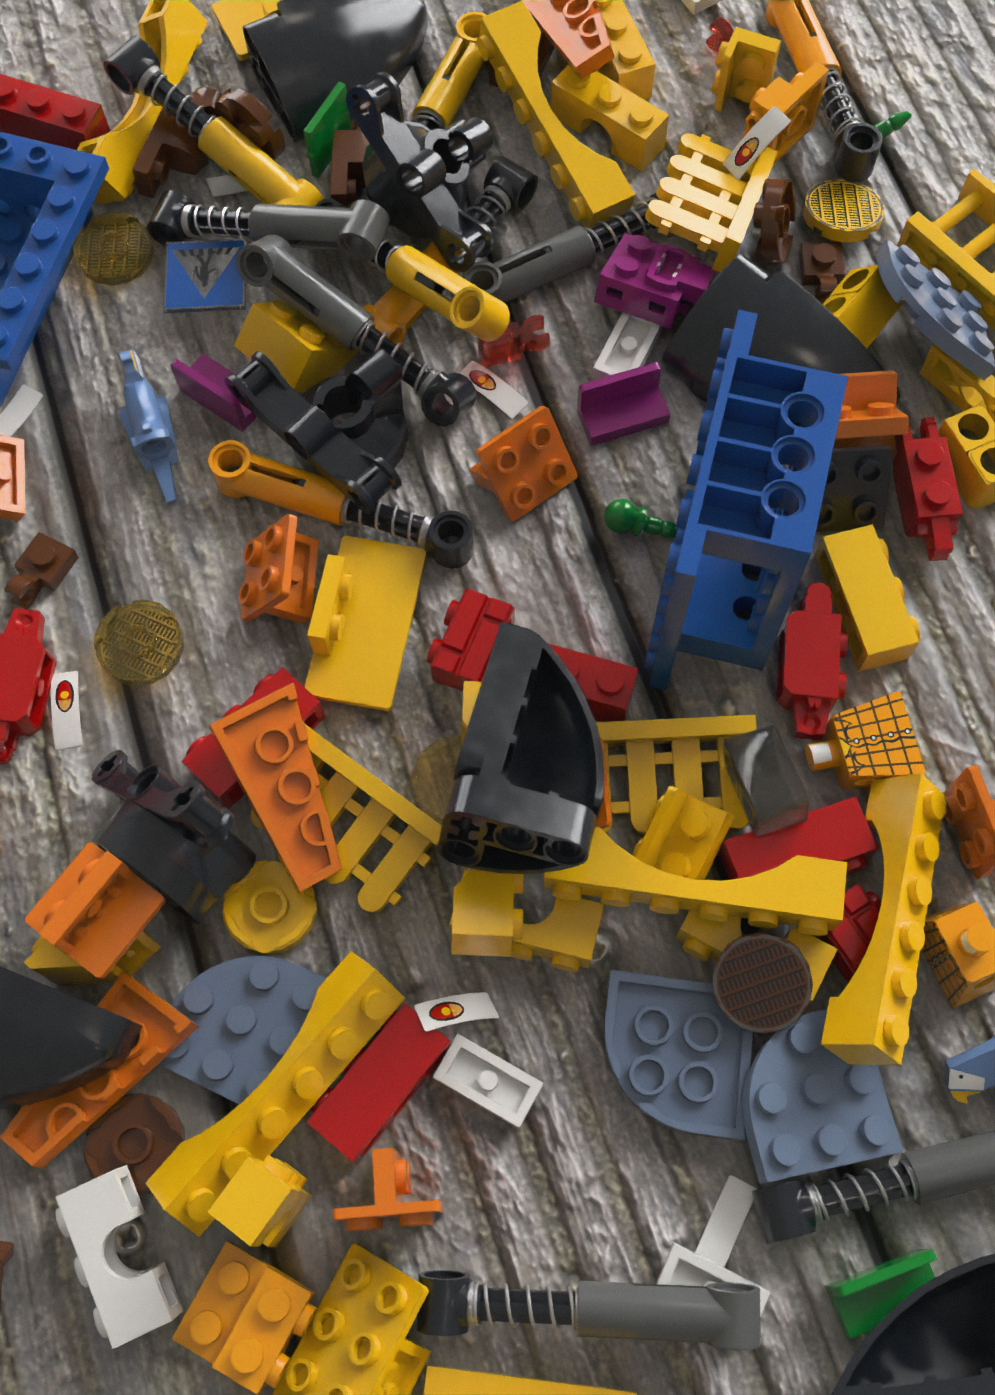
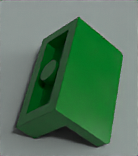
M916 1249L825 1285L845 1337L852 1339L870 1332L918 1287L936 1278L930 1266V1262L937 1260L934 1250Z

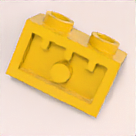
M739 27L735 28L729 43L723 41L717 54L715 66L721 67V69H718L711 89V93L716 94L714 110L722 112L729 96L750 103L760 88L764 87L766 89L773 82L781 40Z
M670 785L665 795L661 796L656 802L653 809V820L645 837L641 838L636 844L632 855L638 860L666 873L690 879L705 880L734 816Z

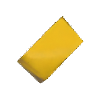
M878 265L851 269L822 305L837 317L867 349L902 306L903 301L901 300L899 304L894 301L882 281Z
M983 404L945 419L939 430V436L947 438L958 492L968 506L977 509L995 502V475L987 472L982 467L980 461L982 453L987 451L995 463V422ZM959 430H971L979 440L967 439Z

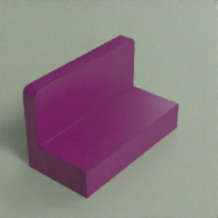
M204 353L191 367L178 359H175L170 364L181 392L241 432H244L256 419L257 416L232 395L224 382L226 376L236 374Z
M658 362L583 383L579 386L577 413L590 446L669 423L670 412L659 388L661 368Z

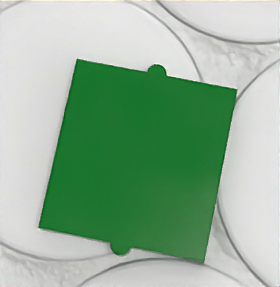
M342 82L337 83L304 129L307 146L306 157L309 158L312 176L320 178L332 160L333 131L349 130L351 117L346 106V84Z

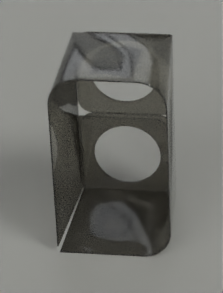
M771 725L724 739V767L740 800L753 834L758 837L807 822L809 806L807 793L776 726Z

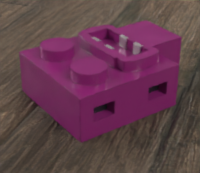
M625 233L599 275L594 302L671 329L677 318L678 311L685 314L690 312L698 299L713 282L716 271L712 267L700 263L701 258L692 256L682 249L651 242L648 238L641 235Z

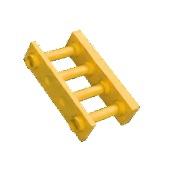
M974 168L968 173L958 197L960 202L934 222H930L919 211L906 220L897 246L905 245L909 247L919 257L920 264L928 270L937 268L944 273L951 282L950 286L959 293L966 290L975 296L982 306L979 309L981 317L995 331V271L989 273L974 260V258L995 243V184ZM973 212L988 224L989 227L964 247H959L945 233Z

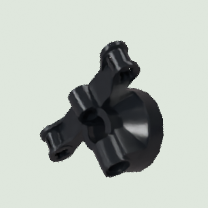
M379 72L371 76L366 85L358 84L352 87L346 94V106L350 116L369 142L365 150L362 166L365 185L373 202L384 208L389 215V223L405 234L420 238L430 237L450 268L457 272L468 271L475 264L476 258L489 255L495 245L494 236L490 228L464 212L467 195L465 179L486 158L485 153L493 145V133L489 125L484 120L473 117L466 121L460 119L444 129L430 130L423 124L404 120L400 87L397 81L385 72ZM387 88V92L380 96L377 95L380 90ZM368 101L370 102L368 107L360 109L361 105ZM481 236L482 239L473 245L472 241ZM463 247L465 251L455 256V252Z
M377 349L348 374L326 378L307 389L302 396L291 388L272 361L259 351H256L251 356L252 361L236 375L229 374L224 378V382L232 395L291 446L296 459L304 470L324 476L362 512L371 514L375 510L374 504L391 489L397 490L402 486L401 479L394 468L403 458L408 440L400 382L403 379V374L396 361L384 350ZM357 413L350 418L341 419L339 421L340 425L335 426L331 419L340 414Z
M122 750L111 752L95 768L91 780L98 787L119 797L120 806L92 839L93 843L103 851H109L121 860L135 875L165 897L167 905L199 925L225 892L251 871L256 861V854L230 831L234 823V814L227 808L217 807L206 797L205 788L198 781H191L181 787L158 765L148 766L139 773L127 762L128 756Z

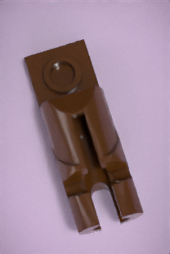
M199 87L194 91L191 101L198 107L204 105L203 111L210 117L216 116L217 118L215 102L222 93L209 87ZM163 107L132 169L138 193L150 198H154L159 186L166 183L170 169L196 175L208 158L198 148V137H191L188 133V128L178 126L175 117L166 116Z
M368 101L361 105L360 109L368 107L370 102ZM353 118L349 130L333 131L330 197L348 208L351 207L354 201L358 200V189L366 188L362 164L366 147L369 144Z

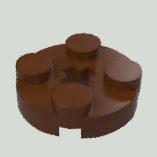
M230 88L216 100L215 111L217 117H224L274 161L284 152L285 139L280 127L275 132L267 122L272 115L257 98L239 88L231 93Z
M765 179L763 202L755 204L753 223L755 228H761V238H759L757 244L758 262L784 263L789 257L793 235H788L790 222H795L796 209L794 185L792 182H789V179Z

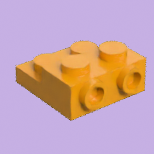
M817 61L804 73L799 72L790 83L781 77L776 78L766 89L764 87L760 88L750 102L749 109L751 113L745 119L747 127L744 131V136L774 106L778 107L791 120L790 124L767 145V147L778 151L773 166L815 125L829 72L828 68Z
M226 1241L174 1333L172 1340L213 1364L212 1368L258 1395L265 1390L267 1385L275 1388L281 1380L291 1360L284 1353L294 1334L302 1338L311 1324L317 1311V1307L313 1306L311 1302L317 1292L231 1241Z

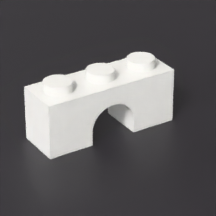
M127 1165L114 1169L55 1197L59 1206L56 1209L58 1226L66 1238L71 1237L78 1256L74 1260L77 1277L85 1288H90L97 1306L93 1310L95 1325L103 1338H109L112 1349L171 1322L183 1312L165 1262L139 1271L126 1267L117 1256L115 1243L119 1230L126 1222L145 1213Z

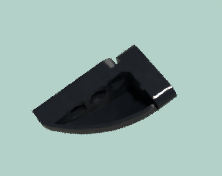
M281 0L277 2V9L281 17L277 13H273L242 27L250 64L256 80L288 134L297 143L305 139L304 129L338 82L346 84L348 92L358 84H368V80L374 74L385 72L391 75L399 85L413 66L422 47L428 28V19L424 0ZM387 88L380 90L377 95L380 96L387 92Z
M743 254L735 257L709 285L679 326L662 356V362L686 381L693 384V394L707 403L708 391L717 361L724 328L734 329L738 310L758 314L748 355L836 374L885 371L847 327L791 277L781 271L772 276ZM898 387L896 407L900 400V391ZM792 422L794 425L800 427L801 423L799 422Z
M0 966V1110L30 1105L61 1096L115 1069L129 1056L142 1025Z

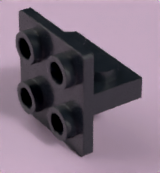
M890 446L833 448L816 532L852 530L872 524L875 529L884 527L893 454Z

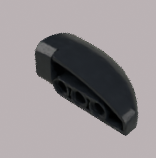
M502 621L462 743L453 778L455 783L442 821L438 852L442 858L455 865L482 871L511 874L545 873L582 865L589 856L596 821L603 799L604 766L598 727L576 679L560 657L539 634L531 629Z
M995 1254L977 1258L948 1270L918 1287L895 1306L864 1339L847 1364L831 1395H995Z

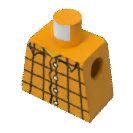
M901 691L893 692L835 714L827 724L825 732L826 741L807 744L805 747L806 759L810 770L813 772L834 768L839 786L845 790L870 789L872 780L919 773L925 775L926 773Z
M977 902L953 905L926 917L924 926L925 943L921 950L952 1009L995 990V929L991 926L982 907Z

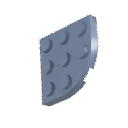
M886 239L875 251L882 281L894 301L899 304L904 298L903 307L915 320L913 324L946 354L985 381L995 371V360L992 353L994 346L986 333L988 326L981 317L979 310L982 307L980 302L970 292L963 290L959 293L951 287L950 280L937 268L928 270L921 265L919 257L909 247L901 245L898 248Z
M268 956L240 957L211 967L193 979L171 1004L197 1024L199 1028L158 1065L237 1104L242 1103L284 1056L311 1009L318 987L326 978L290 961Z
M610 970L604 1019V1044L611 1071L627 1098L643 1114L667 1128L692 1135L744 1141L745 1126L742 1112V1092L745 1076L751 1064L753 1031L742 1029L724 1015L715 1000L712 983Z
M827 1009L804 1014L798 1021L785 1029L772 1032L762 1042L763 1046L757 1053L752 1067L747 1070L742 1092V1112L759 1184L903 1152L878 1065L847 1064L821 1045Z

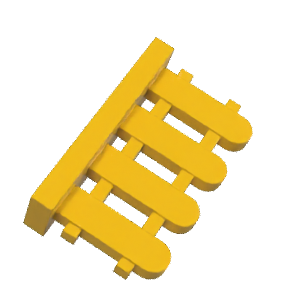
M689 133L683 134L677 146V151L680 155L672 156L667 167V173L670 177L662 178L656 190V195L660 200H653L649 203L645 218L650 224L659 227V233L667 236L670 232L698 244L697 249L707 252L710 249L718 252L712 269L721 273L738 252L754 213L755 204L759 201L763 191L764 181L769 176L778 151L766 147L760 153L757 161L754 160L738 180L723 165L732 150L711 142V137L704 134L701 137Z
M756 715L596 722L599 737L603 739L611 816L629 814L631 827L636 832L646 834L653 820V809L658 801L655 766L672 765L674 787L733 815L734 819L730 829L737 830L745 827L751 819V808L760 807L759 795H750L747 761L756 760L755 748L746 749V740H750L757 733ZM700 742H716V750L700 751ZM671 744V752L654 753V745ZM625 746V754L608 755V747ZM718 763L720 797L704 798L701 764ZM626 767L628 801L611 802L609 768ZM611 826L602 828V830L607 833Z
M305 724L309 739L308 745L314 767L316 766L320 781L319 787L322 790L321 795L325 810L328 812L331 828L345 809L357 816V819L336 845L342 870L325 878V880L334 885H342L354 875L365 884L358 893V903L365 911L371 913L380 912L389 902L397 907L403 899L397 893L400 886L418 863L426 868L432 860L426 852L433 843L438 846L442 825ZM325 763L336 770L329 781L318 773ZM360 790H363L372 797L365 808L354 800ZM252 809V823L257 828L264 830ZM396 816L408 824L401 835L389 826ZM383 836L394 845L374 872L371 873L360 864L380 837Z

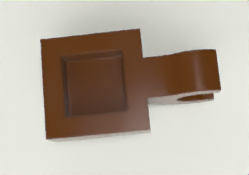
M802 242L799 251L802 285H814L815 298L823 304L845 277L842 242Z
M38 532L14 564L19 574L13 576L4 589L6 593L13 596L11 602L27 610L34 603L43 586L55 591L79 558L75 549Z

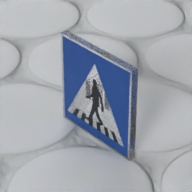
M225 239L166 242L164 313L246 310V282L237 270L236 259L240 249L247 245V240Z

